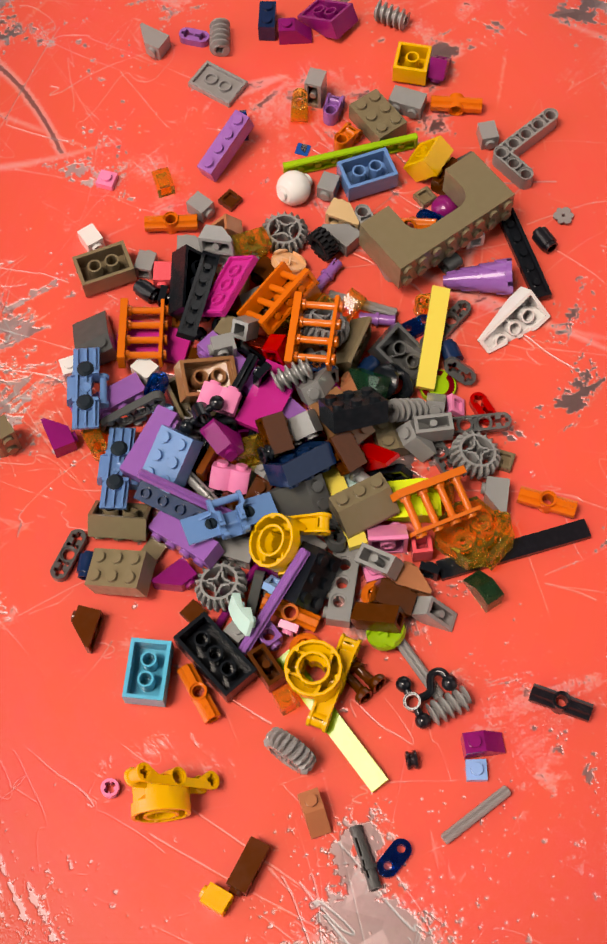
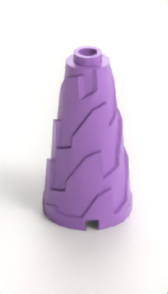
M512 258L497 259L494 262L481 263L477 266L462 267L459 270L448 271L446 275H443V286H447V288L452 290L511 295L513 294Z

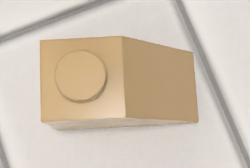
M333 198L325 213V224H350L353 228L355 227L359 230V220L351 204L343 199Z

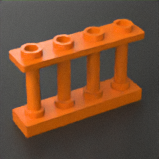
M281 261L237 311L236 315L238 317L247 315L259 319L258 323L266 334H273L292 313L295 291L303 292L305 298L318 281L310 269L304 268L299 275L293 274L288 265ZM287 280L293 281L287 288L282 287ZM275 293L281 294L275 302L271 301ZM265 306L269 307L264 315L258 314Z
M295 291L284 363L289 368H291V362L298 363L299 358L305 361L306 356L309 362L325 363L327 371H332V366L336 365L335 348L339 346L337 332L341 330L342 325L340 313L344 312V302L341 301L340 295L335 296V303L307 301L304 298L303 292ZM303 310H333L332 320L304 318ZM304 326L331 328L329 338L302 336L300 330ZM301 343L328 345L327 355L299 353L297 351L298 345H301Z
M121 298L117 344L118 368H126V361H130V359H158L159 367H163V361H167V350H164V346L168 345V337L165 335V331H168L166 316H169V305H165V299H161V307H132V305H129L128 298ZM160 314V322H132L129 320V316ZM132 329H159V336L131 337L128 335V331H132ZM131 344H159L158 351L130 352L127 350V346H131Z
M464 465L399 489L390 495L393 503L400 500L404 504L415 529L414 532L408 535L409 539L416 537L417 540L428 535V531L433 530L436 533L443 530L444 525L448 523L450 526L460 523L463 517H466L468 520L478 515L477 511L481 510L482 506L472 507L461 483V476L467 472ZM450 481L451 484H454L465 509L464 512L455 513L444 488L446 482ZM434 488V490H437L449 518L439 521L427 494L429 492L428 489ZM417 494L418 497L420 496L432 523L431 525L422 528L410 500L412 495Z

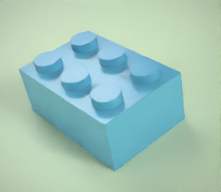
M131 637L122 698L125 703L166 707L174 653L172 641Z

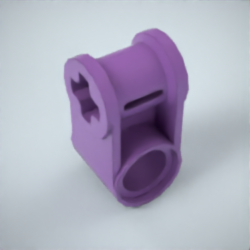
M328 92L323 107L324 124L328 126L337 124L345 104L344 95L340 97Z

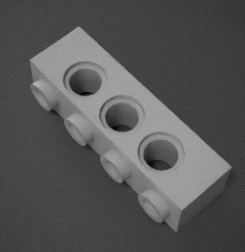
M346 545L345 550L333 552L334 556L342 559L340 566L345 564L350 568L347 570L339 568L327 593L326 599H329L328 606H324L322 616L326 618V625L350 628V617L359 572V564L354 561V558L359 548L349 551ZM345 583L347 587L341 589L337 587V584ZM337 601H341L344 603V605L342 607H336L334 606V603Z

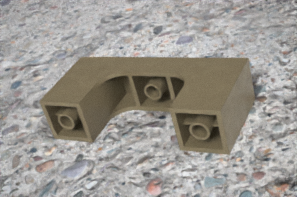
M471 152L445 169L442 191L458 208L431 226L423 229L412 228L406 225L389 206L360 224L359 245L398 289L404 285H409L414 278L424 275L432 266L436 267L443 259L451 257L455 251L465 248L470 241L480 238L483 232L492 230L499 222L505 221L511 216L515 194L474 152Z

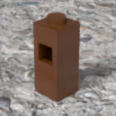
M355 602L350 620L355 628L359 630L401 633L406 615L400 605Z
M252 836L250 837L226 882L227 886L230 887L229 892L238 897L241 894L247 897L271 850L269 845Z

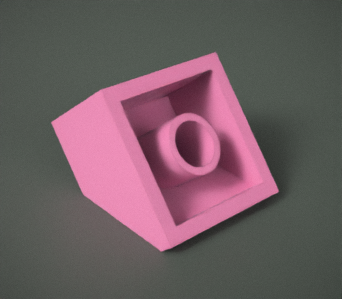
M393 522L389 525L377 524L366 530L368 545L389 554L407 553L408 532L406 524Z

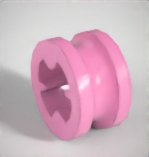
M107 778L101 783L100 790L106 798L114 799L120 793V785L115 779ZM108 784H110L111 786L115 784V786L113 787L115 791L113 793H110L109 791L108 793L105 792L107 791L106 786Z

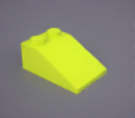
M414 478L387 482L391 487L392 492L394 493L399 489L413 485L428 478ZM430 488L427 494L439 519L442 516L441 499L437 490ZM417 494L412 495L410 500L419 521L431 523L420 496L418 497ZM400 500L396 501L400 513L385 520L411 522L404 504Z

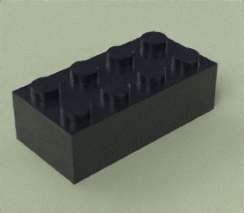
M205 611L173 637L177 647L227 703L258 677V672L254 665Z

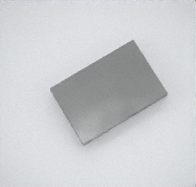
M208 60L188 82V87L228 108L231 107L248 86V81Z

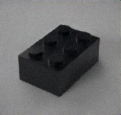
M369 386L362 387L356 391L347 390L338 395L329 394L324 398L318 399L320 421L334 434L389 422L388 400Z
M303 541L300 548L308 550L310 556L283 599L318 615L336 573L340 568L342 559L320 547Z

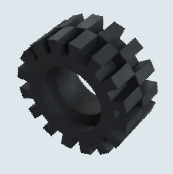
M320 226L307 236L308 244L311 245L310 248L323 261H328L339 252L337 241L333 239V235L331 236L330 232L326 231L325 228Z

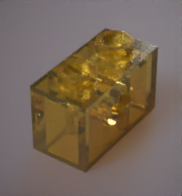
M264 226L231 236L235 250L234 256L255 255L262 257L269 253L272 246Z
M257 433L243 437L242 442L245 451L232 462L229 461L233 465L244 463L248 467L263 464L257 453L258 447H263L260 435Z

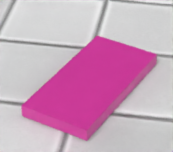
M255 255L229 256L209 291L202 317H226L259 260Z
M129 319V320H131L132 322H143V321H138V320ZM168 327V331H165V335L168 337V345L164 346V350H167V361L163 362L176 364L179 360L187 358L192 341L177 337L178 328ZM132 329V331H128V335L131 337L159 336V329ZM118 334L115 340L116 344H118ZM131 344V346H127V350L130 352L158 351L159 344Z
M266 359L265 362L272 366L271 371L275 375L277 374V368H280L282 372L284 371L283 365ZM272 375L259 388L253 384L235 420L239 425L258 432L255 420L283 411L295 389L294 383L292 382V389L285 385V392L277 388Z

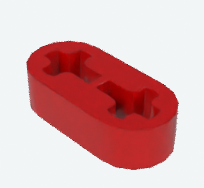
M475 392L471 395L469 405L475 415L496 413L483 393ZM475 399L481 400V406L478 402L474 403ZM482 419L480 421V423L485 426H489L490 422L487 419Z

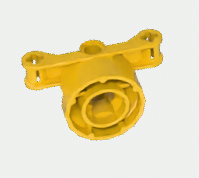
M316 512L286 516L280 513H271L263 516L256 525H253L249 539V553L253 561L261 567L278 573V576L282 577L301 546L300 536L331 535L329 525L332 514Z
M342 633L336 650L325 641L306 640L294 646L287 655L283 669L287 683L301 697L314 699V704L306 720V726H314L322 729L323 733H326L336 702L344 690L351 665L360 650L361 639L355 640ZM306 666L321 668L324 673L326 672L324 678L318 681L308 680L303 675Z
M142 762L136 768L130 767L124 772L125 782L132 787L133 793L131 819L141 823H163L186 818L191 814L190 793L200 795L204 794L207 790H214L219 786V777L214 771H207L202 776L197 775L194 778L187 777L182 767H174L159 774L148 763Z

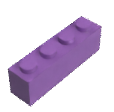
M238 110L233 112L197 165L202 175L214 182L218 180L253 129L254 125L250 117Z
M136 372L107 387L109 407L100 409L99 424L103 417L147 395V390ZM100 391L93 394L92 397L98 396L100 400ZM83 429V430H81V431H82V432H85V431H87V430H92V429Z
M159 404L157 405L119 468L124 476L140 483L141 480L137 478V474L146 462L161 425L179 430L181 419L178 413Z
M159 511L147 526L152 533L150 536L159 543L163 541L172 551L178 550L179 554L185 559L190 557L201 568L205 566L211 570L225 552L219 542L214 539L189 546L180 520L162 511Z

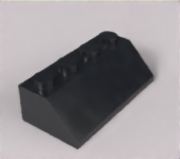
M187 244L172 253L168 315L180 321L202 252ZM201 317V321L208 322L210 317Z

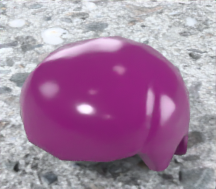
M447 195L438 196L431 205V211L436 219L443 218L458 208Z

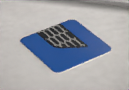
M298 143L295 154L308 156L311 146Z

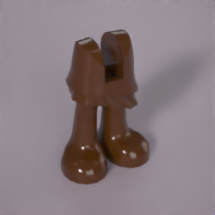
M355 657L346 682L356 692L355 701L361 705L372 697V692L375 694L381 689L387 678L383 674L372 676L364 669L366 664L361 663V659ZM356 673L369 688L364 687L352 674Z

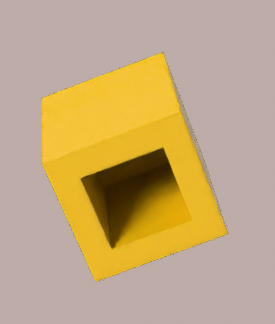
M212 882L208 886L204 885L199 893L201 898L199 902L224 917L234 899L231 893Z

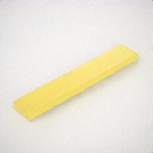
M435 285L431 288L415 385L417 389L432 392L435 389L450 288Z
M335 464L330 466V470L322 472L330 496L348 488L344 476L340 475ZM365 532L350 539L344 533L349 551L360 548L362 542L368 544Z

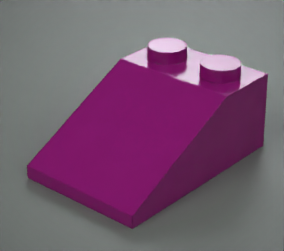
M315 0L297 16L300 21L318 33L333 39L341 38L347 30L351 29L358 22L353 3L334 0Z

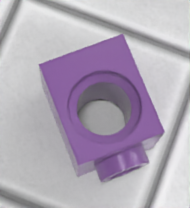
M269 620L257 641L259 644L264 642L269 651L274 652L282 646L283 635ZM272 634L274 638L272 640H265L264 636Z

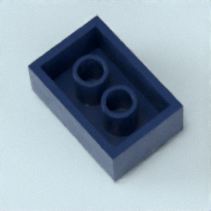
M309 440L275 457L274 461H268L262 465L270 486L293 489L300 485L299 482L315 478V474L330 470V466L336 464L337 461L329 441Z

